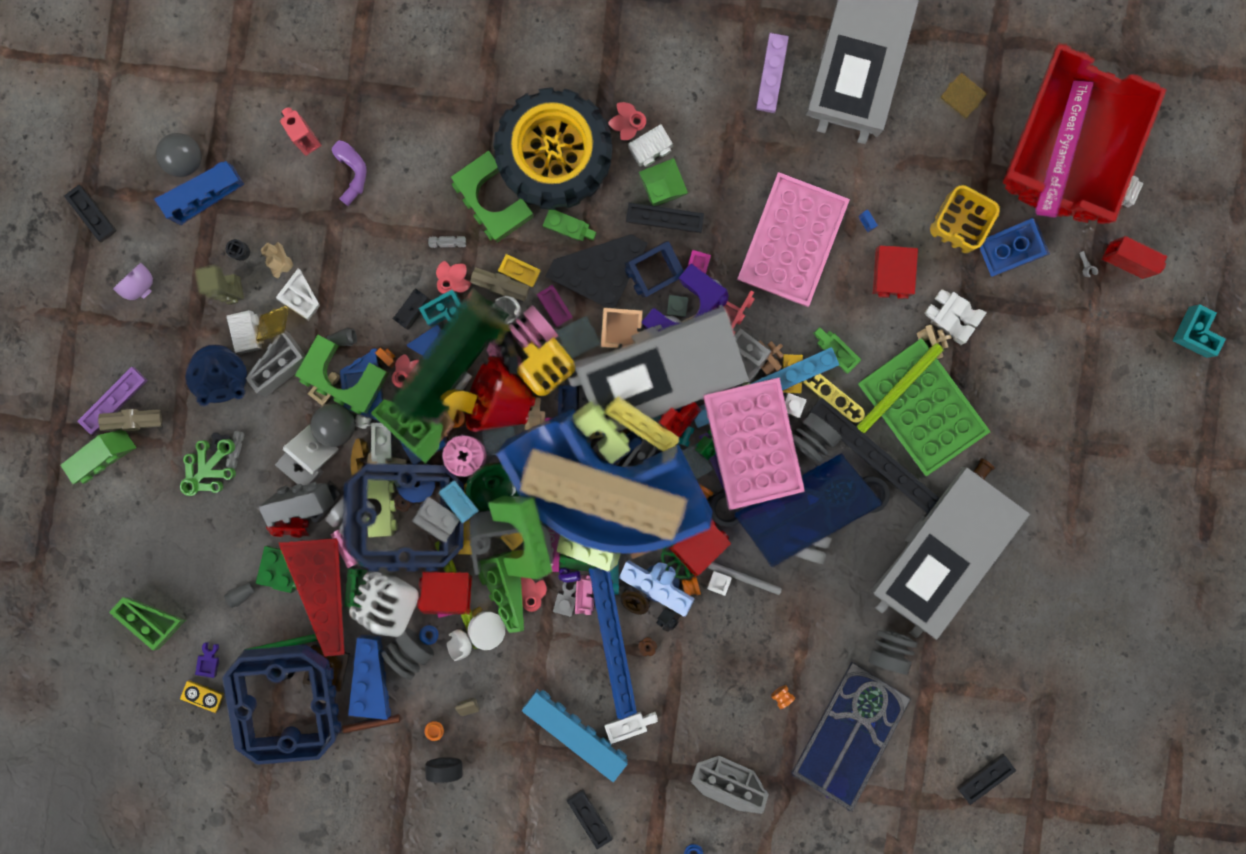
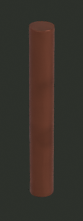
M400 715L390 716L387 720L374 719L344 725L342 730L343 733L389 725L401 722Z

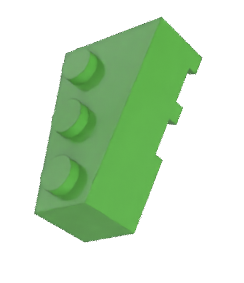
M122 429L101 434L62 463L61 467L72 484L80 482L85 484L93 479L92 476L104 471L106 467L136 449V446L127 432L122 431Z
M123 597L109 612L153 651L160 650L186 621L128 597Z

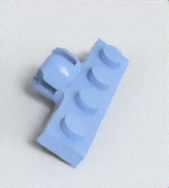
M630 560L625 563L619 579L685 617L688 614L695 598L674 587L673 580L676 573L671 566L666 571L668 564L657 563L652 571L648 572Z

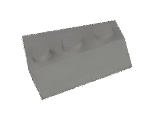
M282 328L278 331V336L273 343H270L267 347L268 350L262 359L257 361L246 377L254 391L264 397H267L295 375L306 357L291 334Z

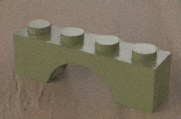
M217 266L195 269L200 294L206 295L207 298L220 300L222 303L225 302L227 305L237 304L238 300L244 299L240 276L235 274L224 276L222 269Z

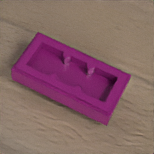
M553 285L536 294L556 327L573 318Z

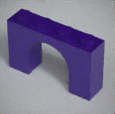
M690 264L679 277L681 284L700 299V308L694 317L720 308V305L724 307L728 302L729 295L727 290L693 264ZM655 308L641 322L645 329L661 325L662 328L657 331L679 324V322L669 320Z

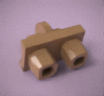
M772 341L767 344L772 351L767 358L768 362L761 367L766 375L782 368V365L773 356L775 354L779 359L784 356L780 351L783 347L781 343L777 347Z

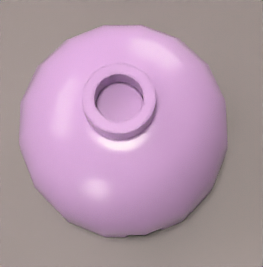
M140 263L113 290L128 300H136L140 296L144 299L152 292L149 289L153 283L152 275Z

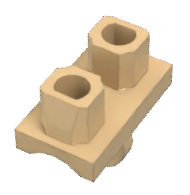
M277 242L274 246L266 243L261 248L262 255L266 257L265 263L271 269L274 277L279 278L281 272H288L293 267L292 260L286 256L280 243Z
M933 324L925 326L926 329L917 333L918 339L922 338L924 341L930 339L932 346L935 343L939 344L941 342L943 349L949 347L947 339L952 338L951 334L945 336L943 329L937 331L939 335L937 339ZM941 353L937 359L942 358L943 354Z

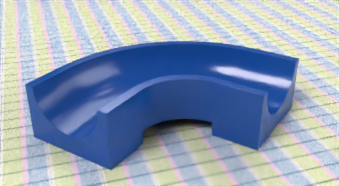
M574 408L507 439L497 452V456L521 497H534L539 519L558 534L585 547L612 553L648 552L675 544L711 527L713 511L679 445L645 459L643 464L638 466L620 467L612 465L601 459L590 446L592 443L590 437L586 436L574 422L573 415L576 413ZM534 449L687 499L682 519L673 540L663 539L657 535L645 533L641 530L624 526L611 520H605L602 517L587 514L583 511L520 491L525 468L532 450Z

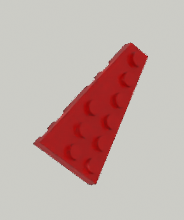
M337 538L278 543L324 656L344 655Z

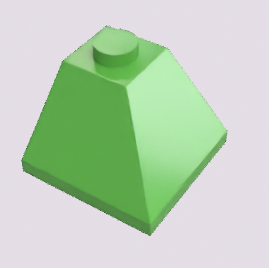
M674 158L639 172L652 206H659L688 194Z

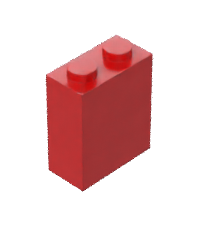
M1127 236L1110 242L1102 257V260L1141 279L1162 273L1166 267L1165 261L1167 259L1166 255Z
M881 245L876 248L873 294H878L880 298H890V295H896L897 299H909V296L911 297L915 294L918 248Z
M713 519L711 520L710 529L672 544L669 547L673 554L694 576H699L731 544L729 536L724 531L717 529Z
M423 572L422 578L419 579L421 597L417 601L420 612L423 614L470 615L472 575L470 573Z

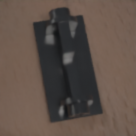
M665 608L657 617L658 621L656 623L663 627V630L669 632L678 625V619L682 615L674 610L670 612Z

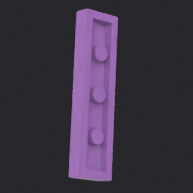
M131 367L77 422L87 432L94 435L99 430V414L116 413L148 380L135 367Z

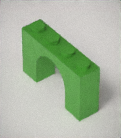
M487 151L451 177L454 183L451 185L457 193L461 192L465 198L462 201L468 209L473 208L476 213L473 216L479 225L482 223L487 229L484 232L490 241L494 239L498 243L531 220L534 215L523 199H519L500 212H490L480 206L478 193L481 186L499 173L494 157Z
M317 335L295 376L300 378V383L308 387L310 385L317 387L316 391L320 394L334 396L333 400L341 405L347 403L351 406L350 410L357 414L362 412L368 413L389 372L369 363L355 386L346 390L337 389L328 379L327 368L339 345Z
M501 496L489 502L493 521L511 523L518 529L524 541V551L516 550L503 557L507 575L540 579L553 572L534 497Z

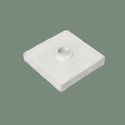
M311 425L307 426L283 448L287 454L311 474H314L339 450L337 447H329L319 443L312 434Z

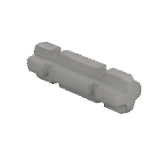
M455 236L429 237L428 244L431 248H437L438 246L440 248L466 247V238L464 236H457V238Z
M235 431L233 434L235 450L233 453L228 454L229 459L226 461V467L234 469L237 467V458H239L242 447L241 441H243L245 435L243 432Z

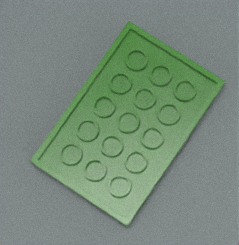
M922 338L858 383L874 407L929 350V347ZM937 358L882 415V418L925 476H928L991 432Z

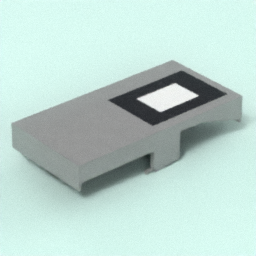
M837 0L830 29H828L824 42L818 75L806 112V116L820 120L818 132L825 133L828 122L860 131L857 142L866 144L869 133L875 137L882 133L919 0Z
M720 305V308L660 331L657 330L662 327L658 325L632 335L634 344L621 349L574 361L578 375L573 378L568 377L571 386L582 384L588 402L592 401L595 406L600 405L604 412L605 408L615 398L620 397L649 418L664 414L671 407L677 409L703 399V395L726 390L747 382L749 379L727 311L722 305ZM605 413L604 416L607 418V420L611 418L614 421V423L617 426V431L627 428L626 426H624L623 424H621L620 422H618L617 420H615L614 418Z
M961 467V471L926 518L922 516L906 537L905 541L909 543L900 556L873 588L870 589L875 596L881 599V602L875 608L883 613L890 606L915 624V627L909 634L915 638L919 637L924 631L938 639L1030 513L967 467Z

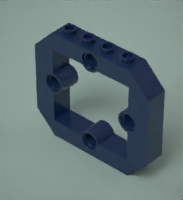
M368 463L364 464L344 483L342 547L361 567H368L367 571H380V567H387V571H399V567H407V571H419V567H426V571H438V567H444L463 548L464 523L462 524L459 520L447 541L442 542L439 540V551H413L407 547H399L394 551H366L367 527L372 526L377 519L376 512L372 508L367 507L368 480L394 481V484L401 489L414 486L416 481L441 482L440 491L455 480L464 492L462 482L453 473L449 472L446 466ZM404 473L409 477L407 484L401 481V476ZM440 496V505L454 514ZM363 512H367L369 515V520L366 523L361 520ZM402 552H405L407 560L402 563L399 556Z
M308 645L245 649L222 677L234 748L257 765L319 760L336 741L338 733H341V722L337 718L339 706L338 703H335L334 699L336 697V687L332 685L333 668H330L329 661ZM309 671L313 694L311 709L316 713L319 733L301 734L298 728L290 726L283 730L281 736L255 738L252 714L257 707V701L253 696L248 695L245 676L266 674L270 681L280 682L284 679L287 672Z

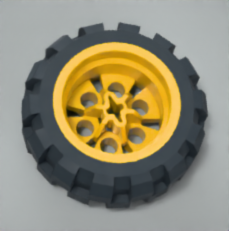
M553 87L539 88V93L530 96L526 93L516 99V104L511 109H506L500 118L499 129L494 135L495 162L507 187L519 199H523L529 205L532 203L540 206L541 209L555 210L556 207L564 206L570 208L579 205L580 201L584 198L591 197L600 188L603 179L607 177L612 156L611 132L606 119H603L599 108L589 99L584 100L579 97L578 92L566 88L563 91H554ZM561 122L568 124L563 134L560 132ZM537 126L542 132L541 137L532 131ZM549 130L556 131L554 137L547 136L546 134ZM567 137H572L574 142L566 144L564 140ZM534 142L541 143V147L538 149H533L531 146ZM549 144L557 148L558 154L553 150L550 151ZM584 144V150H573L576 146ZM523 153H533L535 156L524 159ZM569 156L577 157V161L574 163L567 161ZM537 161L545 163L542 168H536L534 165ZM567 166L571 168L573 171L567 173L564 167ZM559 167L562 169V173L554 175L552 173L553 169ZM547 169H549L548 177L542 176V174Z

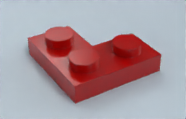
M695 402L682 406L679 413L671 407L669 411L663 414L659 423L665 429L680 437L702 410Z

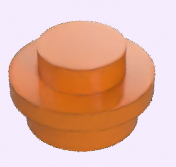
M432 721L426 725L424 733L429 740L437 741L443 736L444 728L441 723Z

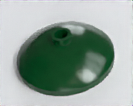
M501 462L489 463L477 469L468 479L465 489L467 497L480 511L490 510L489 502L501 496L519 497V493Z

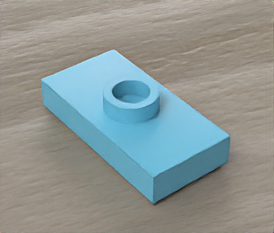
M455 480L438 493L462 524L479 511Z

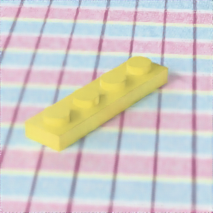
M620 397L615 398L605 408L606 414L661 451L670 449L679 442V437Z

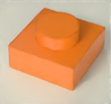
M379 348L375 352L381 360L393 368L396 363L394 360L396 356L388 348L386 350Z

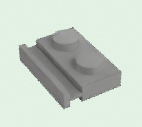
M427 497L412 522L442 542H446L458 524L459 519L455 514Z

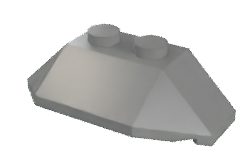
M721 756L696 764L691 783L704 796L738 811L764 812L769 794L754 771Z

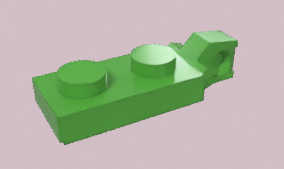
M549 210L543 223L544 228L577 241H583L584 237L594 241L596 237V232L588 229L589 224L556 210Z
M820 327L814 331L813 334L820 340L817 344L823 351L832 347L840 364L839 367L846 374L861 361L835 333L830 331L825 333Z

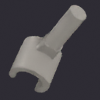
M1084 251L1080 252L1079 254L1085 267L1083 275L1090 277V269L1093 275H1097L1098 269L1090 265Z

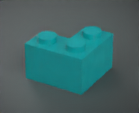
M452 289L419 307V310L427 324L433 327L445 319L449 321L460 306L461 301Z
M1199 304L1188 308L1174 336L1173 342L1209 358L1218 356L1226 339L1209 331L1217 313Z

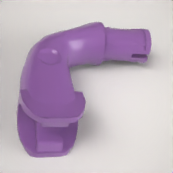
M339 140L332 147V153L341 163H346L355 172V177L349 184L350 187L339 198L349 206L357 195L363 192L367 169L365 162L354 148L348 143Z

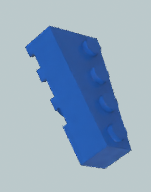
M225 161L216 164L214 168L162 194L154 200L167 219L182 225L243 186L244 183L234 167Z
M361 635L357 638L348 716L384 720L391 716L380 636Z

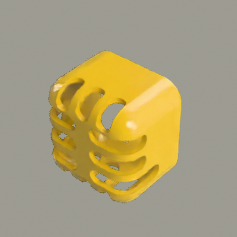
M958 186L946 196L945 201L942 203L939 212L935 216L936 220L930 226L931 235L933 237L941 236L942 242H952L951 247H961V252L970 253L981 247L999 215V205L967 186ZM957 195L965 197L960 204L955 203ZM971 200L974 204L968 210L965 208V203ZM950 203L958 206L961 210L960 213L949 210L948 206ZM977 206L985 208L980 215L975 214ZM947 213L955 218V222L949 223L942 218ZM968 214H973L987 222L984 226H980L968 220L967 216ZM940 223L949 227L950 232L948 233L941 229ZM967 224L977 230H981L979 236H974L964 231L962 225ZM957 234H962L978 242L974 246L964 241L965 238Z
M552 338L540 349L532 342L525 347L524 351L528 354L529 358L517 368L519 376L535 394L546 396L574 373L575 363L559 342ZM562 366L569 370L565 375H562L560 372ZM552 374H557L560 377L555 383L551 379ZM544 381H548L551 385L547 390L542 386Z

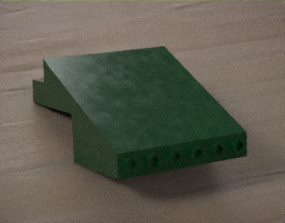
M472 288L406 377L391 406L407 419L439 424L442 416L450 409L439 398L445 392L456 387L491 339L500 343L501 337L511 328V326L504 322L509 314L496 303L485 299Z

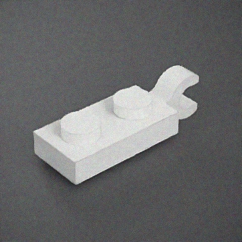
M371 423L372 462H377V464H386V461H392L391 432L382 423Z
M638 712L624 719L606 723L604 726L612 744L647 732L646 725L658 722L656 712L649 713L644 717L641 712Z

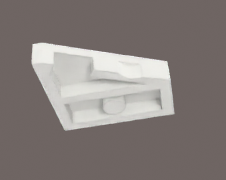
M300 269L296 270L276 297L278 301L308 321L320 306Z

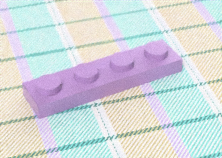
M769 34L756 110L771 113L776 111L789 36Z

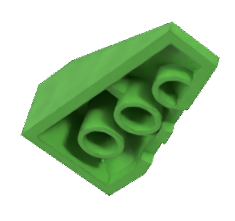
M383 399L371 414L426 463L439 449L443 425L441 423L435 424L407 419L391 406V401Z
M514 550L481 559V572L478 574L482 585H486L491 593L489 598L498 605V614L509 633L524 630L521 577L508 576L503 557L514 552Z

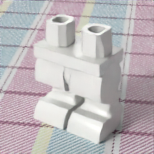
M940 290L935 299L943 305L938 309L931 304L924 314L931 319V324L940 330L943 329V332L947 335L951 334L955 342L960 345L965 344L987 312L980 309H971L970 302L958 296L955 292L950 294L947 291ZM960 320L964 322L965 326L960 324Z

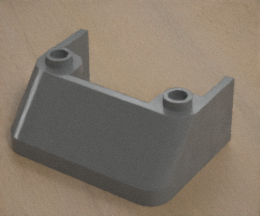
M490 510L477 512L470 518V545L475 575L481 572L479 554H484L489 550L491 545L490 537L520 533L511 523L493 521ZM540 520L550 563H553L554 557L550 530Z

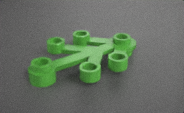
M224 439L219 441L217 444L218 451L207 463L206 451L210 445L206 440L198 441L196 443L198 472L195 476L193 465L197 462V456L193 453L184 456L186 478L180 484V490L183 494L194 496L198 491L221 492L223 490L221 481H214L210 484L200 483L204 477L224 478L226 480L235 477L236 472L233 468L212 470L225 455L233 453L235 444L232 440ZM227 443L229 444V447H230L229 450L226 448V444H227ZM189 456L192 458V462H189ZM227 471H230V477L227 475ZM215 484L218 485V490L215 489Z

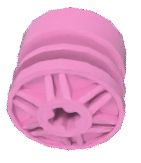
M533 305L523 313L527 320L525 323L518 318L515 319L520 325L518 329L512 323L509 324L512 337L523 350L531 342L540 349L542 347L539 342L541 339L548 342L552 338L556 339L559 336Z
M471 436L455 437L447 443L443 450L444 465L449 472L456 476L465 477L472 475L477 469L484 466L487 460L485 446L480 440ZM462 451L463 453H468L466 461L464 459H460Z

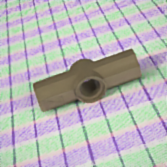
M476 267L470 281L471 284L488 289L494 294L510 296L523 302L526 301L530 286L511 280L508 276L499 273L493 274Z
M126 409L116 413H102L98 417L99 430L112 431L122 429V431H137L140 428L162 427L161 410L139 411L137 409Z

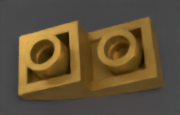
M363 438L356 439L353 445L351 475H354L364 465L360 458L367 457L369 452L368 444L366 441L364 442Z

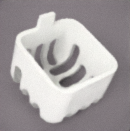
M370 571L363 577L367 583L360 585L358 588L363 593L360 596L354 597V601L360 604L362 608L351 606L350 616L373 633L399 637L404 633L419 598L418 590L394 575ZM387 584H392L385 590ZM383 592L398 598L397 602L391 604L382 600ZM378 603L393 609V612L390 615L376 610ZM374 614L381 618L395 621V624L392 627L382 625L374 619Z

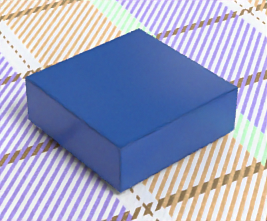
M868 209L859 215L858 218L867 232L872 231L878 226Z

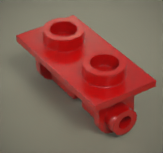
M291 518L290 524L280 520L274 523V526H266V529L274 537L291 535L294 538H302V536H309L305 529L309 527V520H305V518Z

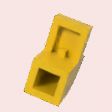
M452 389L445 392L439 399L450 407L447 413L454 420L457 409L472 413L477 395L459 389Z

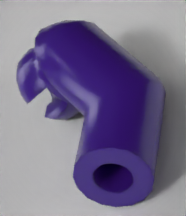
M561 568L558 578L566 583L581 580V574L579 571L569 572V569Z

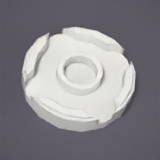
M482 611L470 620L467 635L476 648L491 650L503 641L505 624L498 614Z

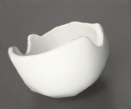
M510 296L496 299L495 303L509 314L504 322L508 325L515 323V319L519 318L521 313L519 303Z
M461 629L450 633L449 636H452V638L447 642V648L451 658L454 661H458L469 656L472 643L467 633Z

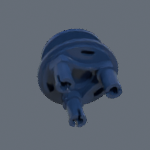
M208 345L194 353L186 369V383L189 390L197 397V402L201 406H207L209 403H221L233 398L242 399L244 397L247 370L240 357L231 349L222 345Z

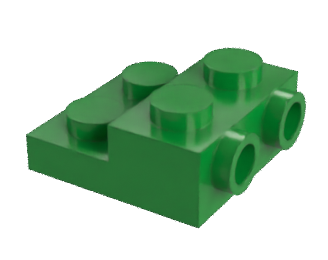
M264 546L256 584L292 593L297 588L281 549Z

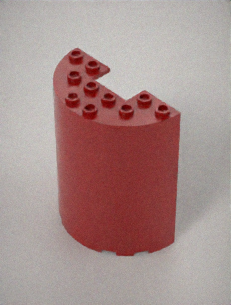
M1058 44L1048 64L1004 177L1003 184H1006L1005 189L1010 194L1019 195L1018 200L1037 209L1040 195L1046 186L1044 181L1073 81L1094 82L1057 216H1073L1074 221L1086 223L1089 220H1097L1099 224L1113 223L1117 219L1167 89L1160 87V84L1156 82L1145 81L1136 74L1129 75L1121 80L1113 73L1102 72L1096 66L1091 65L1095 59L1089 57L1087 53L1072 50L1066 44Z

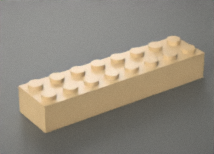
M534 449L526 465L520 490L529 495H535L547 501H553L566 507L574 508L587 514H593L605 520H611L669 540H673L687 501V499Z

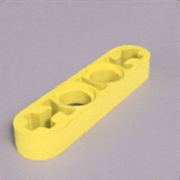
M821 374L813 377L817 382L820 379L823 381L816 389L814 386L817 384L813 381L809 383L807 380L803 381L805 386L820 398H823L850 422L857 423L863 420L865 415L863 408ZM824 384L828 385L831 389L830 394L827 396L823 395L820 391L821 386ZM837 397H843L846 401L842 408L837 407L835 404ZM850 403L852 404V406L849 407L850 409H852L853 411L859 410V418H852L853 414L849 410H847L846 413L844 412V410L848 408Z

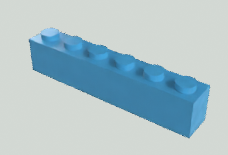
M537 689L523 706L522 712L614 782L628 764L627 755L620 749L616 751L611 747L612 744L606 738L602 737L601 739L596 735L597 732L589 725L586 727L580 723L581 719L573 713L570 715L566 712L565 706L560 702L555 703L550 699L551 696L546 691H539Z

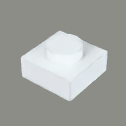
M713 570L707 589L725 596L732 577Z

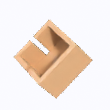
M604 308L601 347L619 348V344H622L623 348L634 344L632 335L639 333L637 328H641L642 311Z

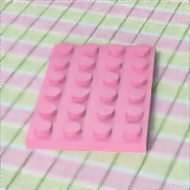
M778 172L737 280L809 307L850 199Z
M780 378L703 395L727 504L730 510L805 492Z

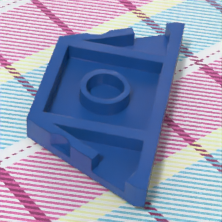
M377 349L370 350L369 353L340 370L342 390L355 386L369 363L379 367L378 356L375 354ZM382 388L368 413L362 412L360 415L377 420L371 412L383 400ZM344 403V407H346L349 411H352L350 410L351 406L347 403Z

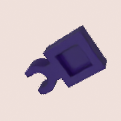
M205 642L202 645L204 655L198 656L195 675L215 678L217 676L219 658L214 657V654L218 651L219 644H214L211 651L208 649L209 642Z

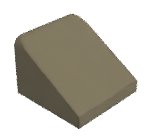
M475 697L458 702L455 707L460 716L479 712Z

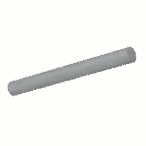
M712 562L707 567L777 595H780L782 590L778 586Z

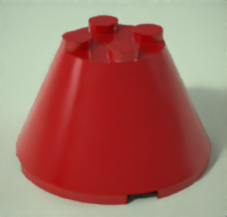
M488 357L490 361L487 364L483 363L469 392L477 395L472 413L465 414L466 427L471 431H482L520 424L525 425L529 418L530 407L534 406L536 397L532 396V390L516 374H509L508 367L504 366V362L499 357Z

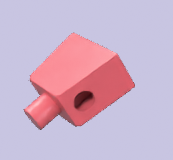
M288 107L281 112L283 116L280 120L282 126L292 142L305 156L322 146L306 121L296 110L293 111Z

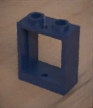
M665 241L625 263V272L629 278L633 279L635 283L633 287L636 293L642 297H647L675 282L684 272L669 241ZM661 251L673 276L647 289L635 264Z

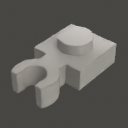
M564 582L562 586L564 594L558 592L553 612L571 617L576 599L572 594L576 591V583L573 589L569 590L566 587L567 583Z

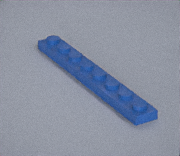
M593 567L589 569L616 714L618 719H624L636 714L637 711L610 571Z

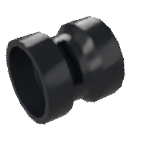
M233 239L226 244V253L231 258L244 261L250 256V248L246 243Z

